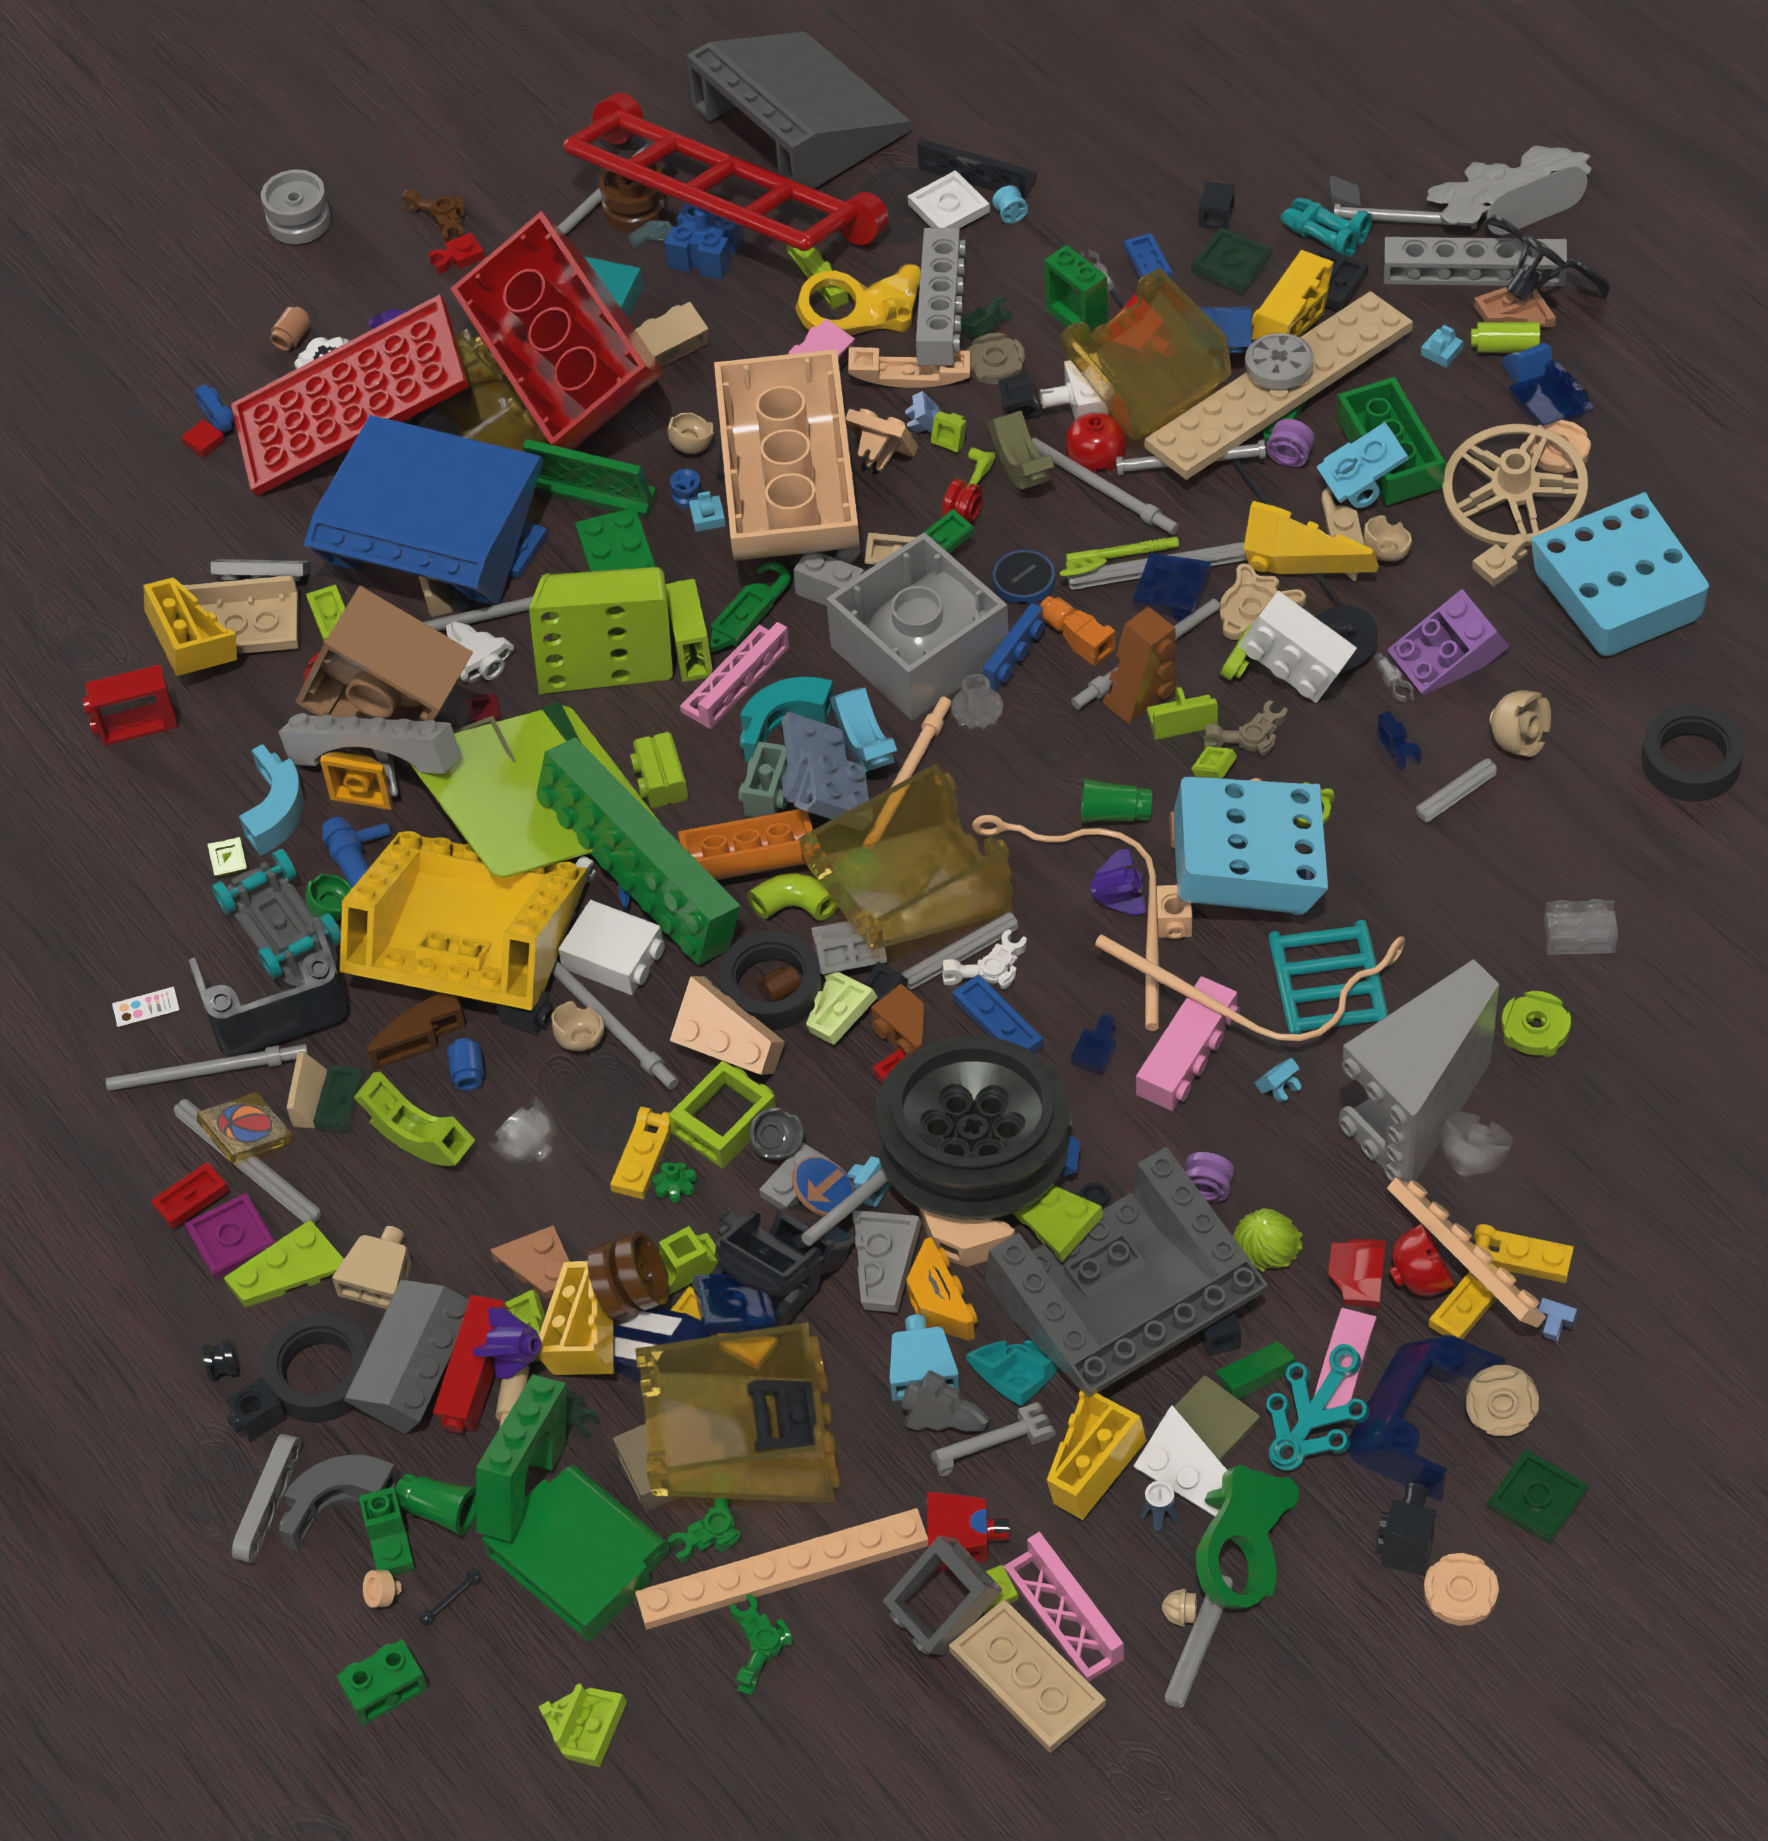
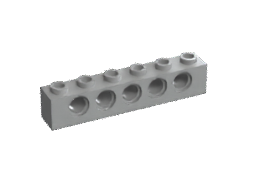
M924 228L916 334L917 365H954V353H960V334L956 333H961V315L957 314H962L963 300L962 296L958 295L964 294V279L959 276H965L964 258H966V240H960V228Z
M1385 237L1384 284L1507 286L1515 276L1512 273L1517 267L1523 244L1518 238ZM1537 239L1543 246L1556 252L1564 262L1567 261V239ZM1530 246L1522 269L1525 265L1531 266L1538 256L1537 251ZM1544 256L1535 269L1541 274L1538 280L1540 281L1559 266ZM1567 268L1543 286H1565Z

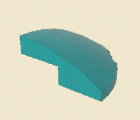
M1025 1340L1024 1345L1011 1344L1008 1346L1006 1341L995 1342L979 1347L966 1355L967 1362L987 1383L1020 1406L1030 1400L1059 1369L1032 1340Z

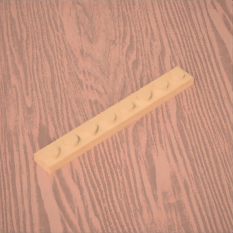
M918 1508L641 1589L635 1591L647 1630L722 1608L732 1603L745 1601L748 1594L759 1597L928 1546V1537Z

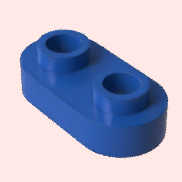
M206 384L195 388V398L213 427L223 434L232 430L231 423L235 422L233 414L227 405H221V399L214 387L209 388Z

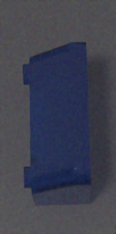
M1443 1335L1403 1344L1396 1351L1367 1403L1369 1407L1368 1418L1364 1422L1356 1423L1349 1436L1350 1445L1347 1449L1349 1457L1355 1463L1405 1486L1408 1483L1424 1485L1429 1489L1428 1496L1441 1502L1445 1492L1447 1468L1415 1454L1420 1441L1419 1431L1412 1423L1403 1419L1432 1366L1451 1371L1471 1380L1481 1370L1494 1365H1505L1506 1359L1452 1335Z

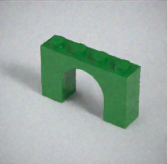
M532 1374L476 1467V1533L509 1542L513 1539L525 1518V1481L528 1466L532 1465L552 1471L565 1449L566 1383Z

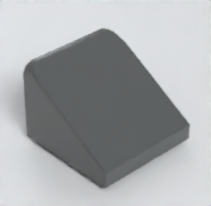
M1329 176L1331 211H1334L1335 203L1341 204V207L1361 208L1358 185L1335 176Z

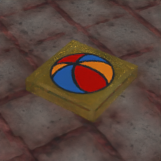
M257 1092L197 1112V1123L231 1164L291 1143L292 1133Z

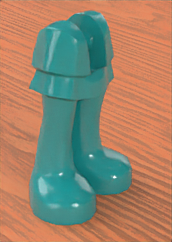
M1296 198L1291 203V208H1287L1282 213L1281 222L1293 232L1299 233L1303 238L1310 235L1335 252L1352 257L1356 251V246H1362L1369 234L1372 225V215L1366 211H1358L1351 220H1347L1325 209L1321 203L1312 202L1309 199ZM1319 224L1324 225V226H1326V227L1332 229L1333 231H1331V230H1329V229H1326V228L1320 226Z

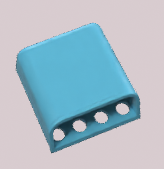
M1646 492L1531 538L1534 569L1537 576L1544 582L1595 650L1602 656L1617 654L1692 623L1704 612L1709 584L1652 504ZM1637 508L1642 509L1643 519L1633 517L1631 511ZM1606 520H1615L1620 523L1621 527L1617 530H1609L1604 527L1603 523ZM1580 531H1587L1592 534L1593 538L1586 542L1580 541L1576 538L1575 534ZM1558 542L1564 545L1565 550L1560 553H1554L1547 546L1550 543Z
M1184 777L1181 780L1174 808L1177 895L1181 901L1303 915L1327 891L1328 879L1320 784ZM1297 818L1305 819L1310 823L1311 827L1307 829L1298 828L1294 825V821ZM1306 844L1312 848L1313 852L1306 855L1301 854L1295 849V845ZM1300 869L1309 870L1314 874L1315 878L1303 880L1297 875V871Z

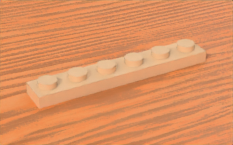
M1395 1177L1387 1189L1520 1321L1538 1328L1546 1318L1537 1308L1539 1301L1526 1290L1522 1289L1520 1291L1514 1285L1517 1281L1515 1277L1504 1268H1497L1492 1263L1494 1257L1480 1245L1475 1247L1469 1241L1472 1235L1457 1223L1453 1225L1447 1219L1450 1215L1449 1212L1437 1202L1433 1201L1431 1203L1425 1197L1428 1194L1425 1188L1414 1180L1407 1183Z

